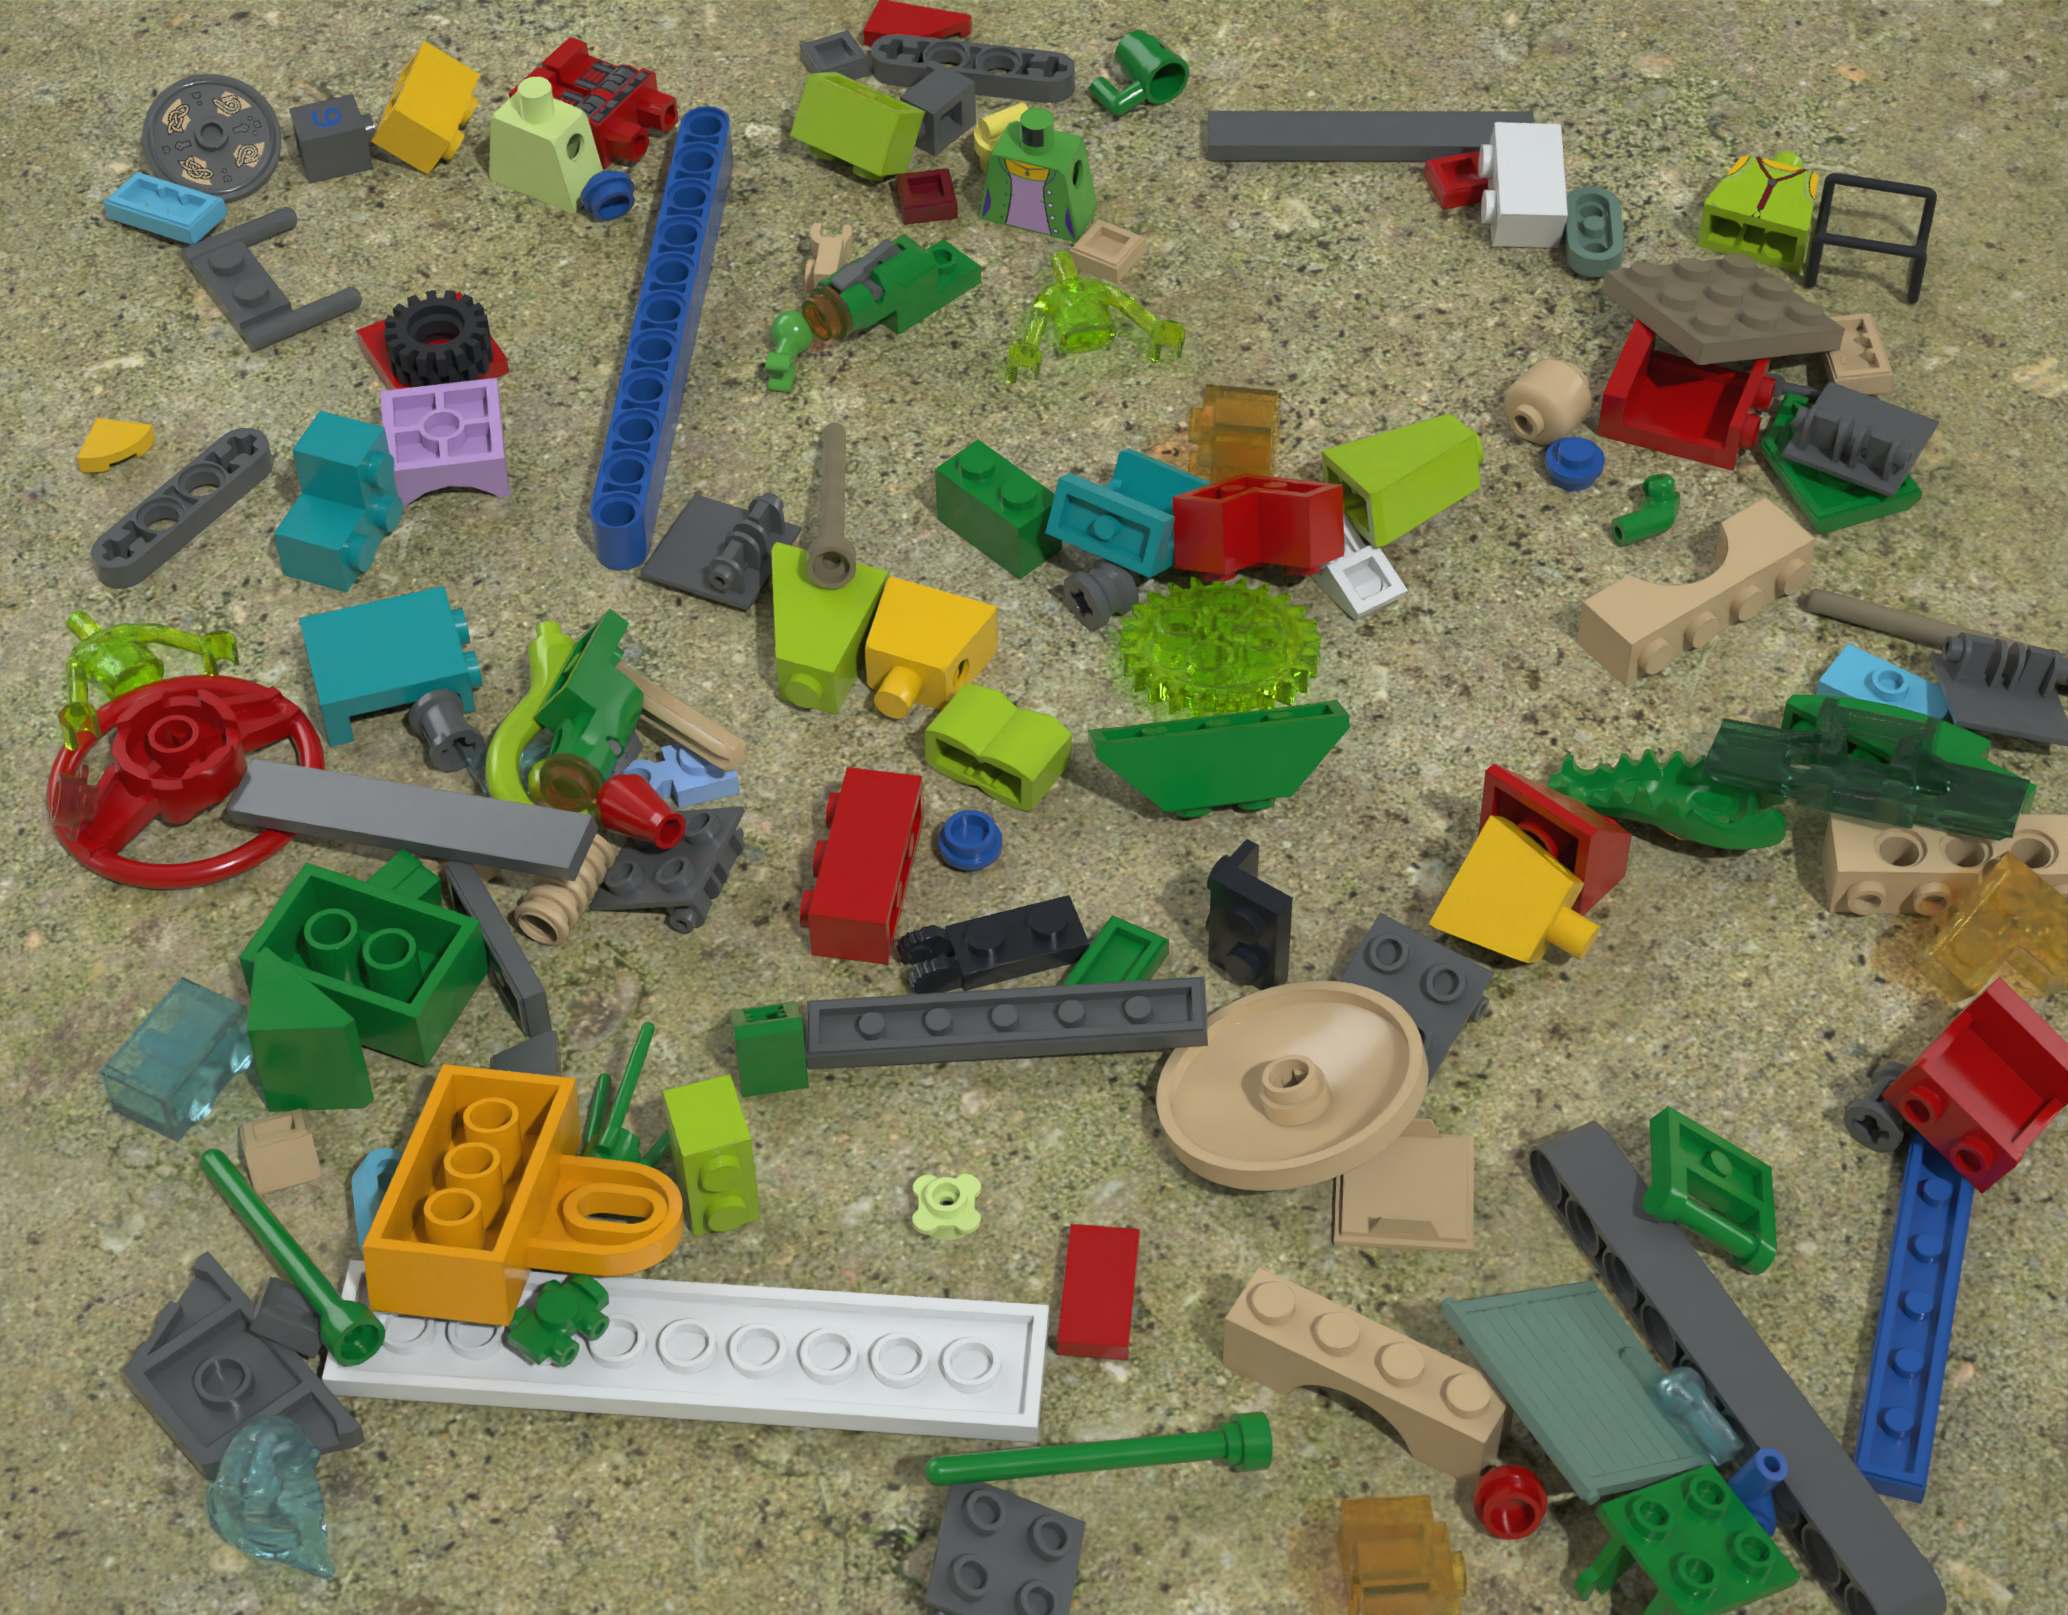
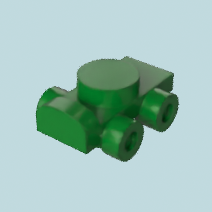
M576 1273L564 1285L555 1279L549 1281L540 1291L534 1311L525 1305L515 1311L511 1324L508 1326L511 1330L507 1334L508 1343L538 1365L550 1357L560 1367H567L574 1361L579 1352V1344L571 1338L576 1332L579 1331L590 1340L595 1341L607 1330L609 1317L601 1312L609 1304L607 1291L599 1282L587 1274Z

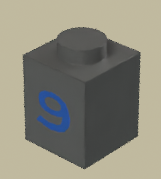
M353 94L289 108L297 150L309 184L373 169L369 147L376 146L375 143L371 142L376 130L371 114H360Z

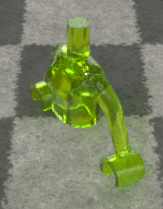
M1061 251L1054 254L1050 259L1057 283L1046 286L1034 298L1023 341L1014 344L1008 352L1006 379L1011 384L1016 383L1017 367H1027L1034 373V379L1039 380L1042 365V352L1039 346L1048 321L1055 330L1060 349L1063 352L1075 354L1099 350L1111 344L1116 337L1117 329L1109 311L1110 305L1118 309L1151 337L1148 351L1152 361H1159L1162 344L1172 346L1176 350L1177 357H1182L1186 338L1185 329L1181 324L1173 320L1158 321L1135 299L1115 285L1095 278H1079L1072 255L1067 251Z
M84 610L75 611L68 618L67 627L81 642L71 650V654L67 657L64 666L69 704L64 706L58 713L64 744L71 751L78 749L76 732L83 730L91 731L96 738L101 737L97 712L94 706L88 702V682L93 687L101 690L112 701L119 697V695L134 688L163 679V662L146 646L147 644H161L201 655L204 673L206 675L219 676L217 660L227 659L232 661L236 667L240 665L237 642L234 635L228 631L216 630L204 636H199L156 623H120L103 629Z

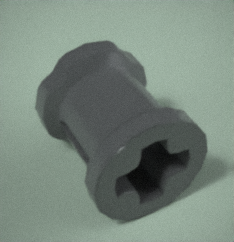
M439 689L426 693L414 703L409 713V721L413 730L418 735L424 736L430 745L429 756L433 765L445 772H455L467 768L482 754L485 746L484 737L478 729L467 723L463 716V702L456 692L448 689Z
M1888 1062L1885 1065L1878 1066L1872 1074V1087L1863 1100L1854 1101L1845 1111L1843 1120L1848 1132L1861 1145L1873 1151L1882 1153L1892 1152L1903 1139L1904 1132L1902 1128L1907 1121L1882 1094L1891 1085L1890 1083L1894 1082L1908 1067L1904 1064Z

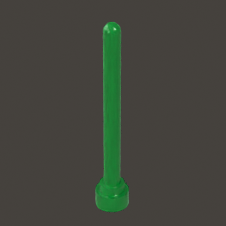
M219 1149L207 1150L200 1159L201 1169L321 1317V1341L336 1361L344 1366H355L373 1357L381 1348L385 1339L384 1325L364 1303L344 1300L226 1154Z
M1262 1411L1231 1414L1228 1422H1219L1216 1430L936 1456L926 1463L924 1473L927 1481L932 1485L948 1486L1219 1460L1222 1466H1233L1236 1472H1249L1269 1469L1272 1461L1273 1444L1268 1419Z

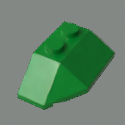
M1330 700L1312 704L1122 727L1098 728L1087 731L1088 742L1096 758L1165 812L1174 811V814L1179 817H1199L1211 813L1212 806L1237 803L1238 808L1255 810L1274 805L1275 798L1293 796L1350 728L1349 714L1338 700Z

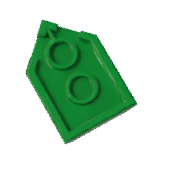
M1786 392L1771 429H1768L1761 443L1760 451L1816 530L1826 534L1909 510L1921 499L1922 491L1909 473L1895 496L1891 498L1782 457L1783 451L1797 431L1793 428V423L1801 406L1809 409L1813 407L1808 405L1809 398Z

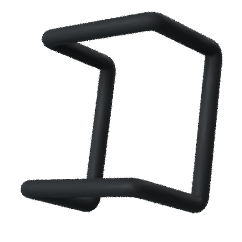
M1829 174L1825 178L1806 274V286L1813 288L1816 285L1824 244L1914 258L1907 301L1910 304L1917 303L1927 262L1926 251L1937 202L1935 190L1926 186L1848 174ZM1835 184L1925 198L1916 247L1826 233Z

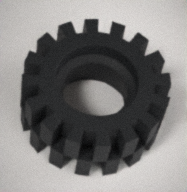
M436 290L426 291V300L420 301L415 294L407 298L408 308L400 303L393 308L394 316L388 315L385 320L386 329H384V336L391 371L394 376H398V382L403 386H407L409 383H412V387L455 383L463 380L473 381L478 380L477 372L485 375L490 369L489 362H493V349L487 314H485L484 307L479 302L473 304L471 296L464 294L457 300L456 291L446 290L444 298H437ZM443 339L451 340V341H448V342L442 343V344H435V345L427 344V343L432 342V341H435V340H443Z

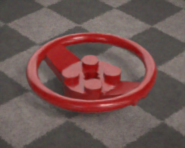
M205 674L185 675L151 682L125 692L105 703L80 723L67 738L54 760L48 778L47 809L50 822L57 837L76 860L97 874L116 882L135 887L169 890L213 884L240 875L260 865L284 848L298 833L267 828L252 840L231 851L215 857L187 863H147L117 855V853L158 813L168 823L181 824L191 820L198 811L222 801L234 788L239 786L248 768L245 753L291 736L297 748L300 766L325 770L324 750L313 724L296 704L283 696L274 686L269 688L237 677ZM117 727L118 733L113 741V747L111 746L114 762L105 770L76 815L72 793L78 769L91 748L105 734Z

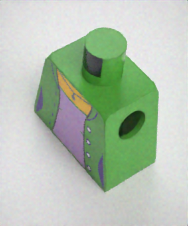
M1042 108L1026 110L1020 116V122L1014 121L1007 125L992 150L980 207V219L1077 242L1097 209V200L1085 141L1077 135L1054 130V118L1048 110Z

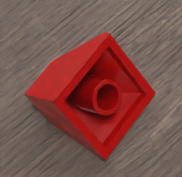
M1493 763L1485 771L1478 836L1490 815L1504 817L1513 822L1584 883L1580 894L1571 907L1572 910L1584 916L1625 876L1632 834L1621 828L1612 818L1600 815L1580 801Z

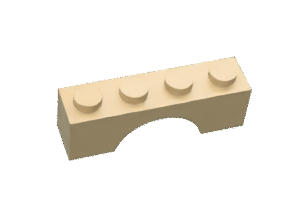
M1765 497L1721 522L1714 559L1716 572L1709 577L1685 585H1660L1628 575L1582 601L1577 644L1625 687L1647 674H1656L1665 668L1672 659L1693 647L1699 648L1706 645L1717 633L1739 620L1746 621L1751 619L1765 605L1784 594L1791 595L1801 589L1811 574L1810 566L1816 538Z
M1260 1266L1225 1317L1223 1366L1283 1395H1287L1294 1388L1304 1385L1325 1386L1349 1394L1369 1405L1387 1419L1403 1437L1413 1458L1474 1488L1479 1479L1490 1470L1510 1436L1514 1410L1487 1374Z

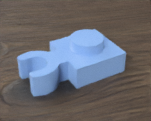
M680 743L661 747V762L654 763L645 759L633 760L622 773L625 775L637 774L643 776L663 799L675 796L679 809L740 793L738 775L735 769L732 772H724Z

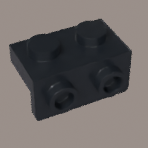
M1246 839L1231 856L1224 855L1215 863L1207 880V889L1210 890V913L1205 925L1206 931L1209 932L1208 961L1227 971L1237 982L1264 990L1284 985L1288 981L1293 897L1258 879L1259 845Z

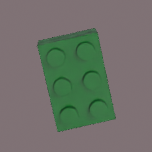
M307 862L239 957L250 997L255 955L267 947L355 1019L362 1045L425 1067L428 1066L490 970L480 920Z

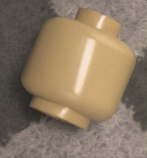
M1543 359L1535 363L1507 389L1504 398L1506 415L1513 431L1521 438L1542 446H1549L1553 442L1567 437L1587 418L1592 406L1589 382L1583 372L1571 363L1556 359Z

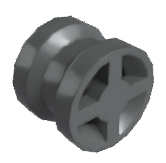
M1104 558L1097 560L1090 572L1077 571L1064 580V592L1069 607L1080 623L1089 630L1096 631L1109 622L1110 615L1114 613L1126 614L1138 606V589L1128 569Z

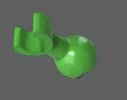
M796 309L782 312L772 323L770 336L776 349L775 352H769L765 363V370H771L767 390L791 393L795 379L797 355L809 349L814 342L815 330L812 320L807 314Z

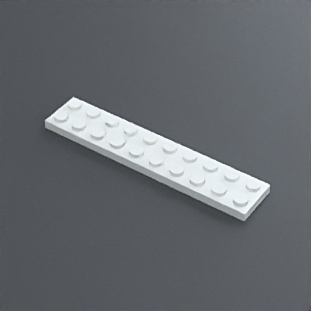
M350 1260L341 1297L344 1300L364 1303L370 1308L364 1261ZM530 1272L516 1310L525 1305L534 1311L540 1291L549 1281L555 1279L564 1285L575 1274ZM589 1275L599 1282L608 1293L609 1304L601 1312L609 1317V1325L605 1333L595 1341L590 1340L579 1331L576 1332L571 1338L579 1344V1352L574 1361L567 1367H560L550 1357L540 1365L532 1361L508 1343L507 1334L511 1331L508 1326L372 1311L385 1328V1339L378 1352L364 1363L355 1366H344L338 1363L328 1351L322 1376V1382L335 1396L1037 1443L1049 1330V1305Z

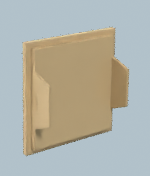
M1414 1118L1405 1131L1381 1153L1357 1168L1336 1177L1334 1245L1473 1253L1474 1136L1440 1134L1432 1119Z

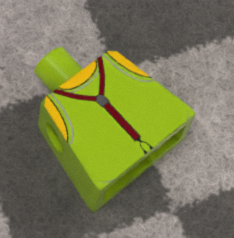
M1789 151L1776 153L1772 160L1753 155L1742 156L1704 203L1698 247L1724 254H1743L1752 257L1758 263L1800 274L1803 267L1819 176L1814 171L1804 169L1801 158Z

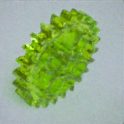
M1191 577L1189 589L1183 590L1171 582L1167 584V597L1155 592L1147 593V605L1134 604L1132 606V618H1124L1123 634H1120V660L1123 661V676L1132 677V690L1134 692L1148 690V703L1150 705L1168 700V714L1174 715L1185 707L1192 709V718L1203 717L1206 712H1214L1215 715L1228 714L1229 712L1238 713L1251 711V709L1255 708L1259 710L1274 708L1275 701L1292 706L1294 704L1295 692L1307 693L1309 691V679L1317 678L1321 636L1316 635V620L1306 619V606L1290 607L1291 595L1289 593L1280 594L1273 598L1270 597V584L1265 583L1257 589L1251 590L1247 589V579L1241 577L1234 586H1226L1224 581L1213 582L1212 586H1204L1199 579Z

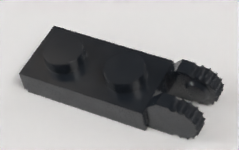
M1066 895L947 925L945 929L936 925L922 927L918 931L914 929L910 933L907 932L905 936H901L902 939L897 941L898 946H896L902 962L905 961L906 965L912 964V966L918 964L916 967H912L913 970L909 972L910 976H908L913 992L927 994L943 993L959 988L967 991L1077 963L1089 948V941L1071 897Z

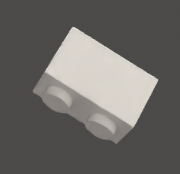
M1495 122L1490 143L1481 144L1478 162L1479 177L1488 178L1489 190H1484L1482 195L1481 219L1483 224H1491L1492 246L1559 248L1568 217L1561 124Z

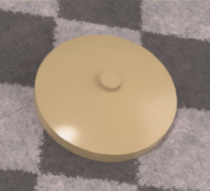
M1296 982L1252 993L1208 1016V1046L1180 1047L1173 1050L1160 1074L1157 1085L1156 1104L1162 1128L1173 1153L1194 1173L1214 1183L1231 1188L1255 1191L1286 1190L1317 1184L1347 1173L1366 1163L1392 1144L1405 1131L1421 1107L1427 1090L1429 1067L1422 1039L1415 1022L1402 1006L1388 996L1373 989L1346 982Z

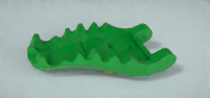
M1646 749L1639 760H1632L1627 753H1622L1615 767L1609 768L1605 764L1599 763L1595 768L1588 770L1577 766L1574 755L1567 754L1564 756L1560 768L1550 775L1547 787L1580 801L1599 814L1652 824L1679 840L1696 841L1701 844L1728 850H1751L1771 847L1779 844L1785 838L1787 823L1784 815L1774 809H1766L1761 812L1760 810L1787 800L1790 794L1791 776L1780 768H1769L1756 773L1740 772L1722 766L1703 754L1694 762H1688L1680 751L1673 752L1666 762L1661 763L1658 762L1652 749Z

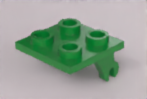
M1710 1463L1600 1504L1595 1515L1612 1537L1593 1564L1576 1578L1573 1583V1589L1584 1602L1590 1598L1594 1588L1597 1589L1600 1595H1603L1637 1561L1658 1588L1656 1596L1642 1615H1722L1793 1587L1801 1576Z

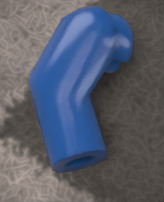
M1762 1448L1728 1480L1727 1484L1769 1537H1772L1776 1531L1777 1524L1772 1490L1786 1478L1789 1467L1787 1460L1780 1452L1772 1448Z

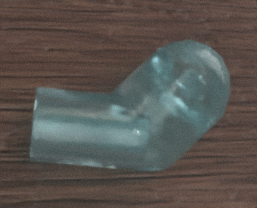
M1681 1366L1674 1368L1669 1374H1664L1658 1380L1655 1391L1657 1404L1668 1417L1691 1435L1711 1462L1717 1467L1735 1456L1743 1448L1744 1443L1704 1393L1705 1385L1701 1376L1689 1367Z

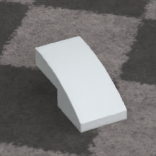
M1343 512L1344 556L1320 565L1321 571L1310 576L1343 611L1356 620L1404 597L1408 590L1380 547L1375 548L1372 544L1365 546Z

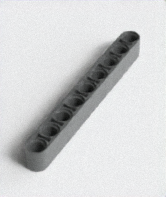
M1591 1121L1531 1147L1528 1153L1529 1165L1540 1191L1740 1468L1762 1448L1775 1449L1785 1457L1789 1467L1788 1474L1772 1490L1776 1517L1847 1615H1943L1946 1612L1947 1601L1944 1589L1933 1568L1675 1222L1662 1223L1644 1211L1643 1200L1648 1186L1607 1131L1599 1123Z

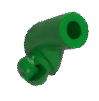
M1655 474L1647 477L1642 485L1645 497L1641 501L1640 509L1612 520V533L1619 546L1624 547L1663 534L1673 526L1681 503L1680 493L1675 491V480L1668 474Z

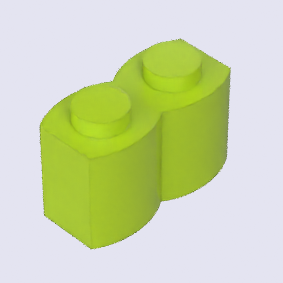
M964 684L925 730V761L929 765L955 781L979 786L995 800L1022 811H1032L1071 764L1072 733L1058 719L1049 714H1041L1028 709H1018L1002 692L976 684Z

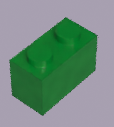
M979 439L935 468L937 520L1019 580L1062 550V540L1045 533L1055 494Z

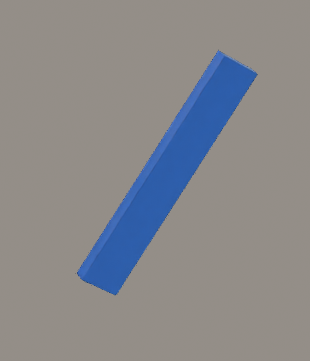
M1915 1129L1912 1130L1907 1151L1853 1462L1877 1494L1922 1504L1926 1491L1975 1187Z

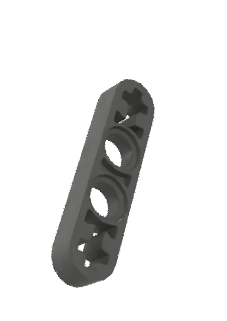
M890 34L880 37L871 46L872 74L876 80L888 85L902 87L916 85L927 76L926 65L935 60L940 64H958L959 66L950 69L975 81V95L1057 103L1065 101L1075 91V63L1069 56L1059 52L902 34ZM992 69H1007L1011 72L1005 74H992L988 73L987 71Z
M239 428L224 434L100 536L93 544L91 550L99 581L113 589H126L144 581L262 482L273 468V459L267 436L260 430L253 428ZM213 484L218 486L215 492L208 495L194 496L190 494L194 488L201 485ZM165 518L177 520V523L169 529L161 531L148 529L157 520Z

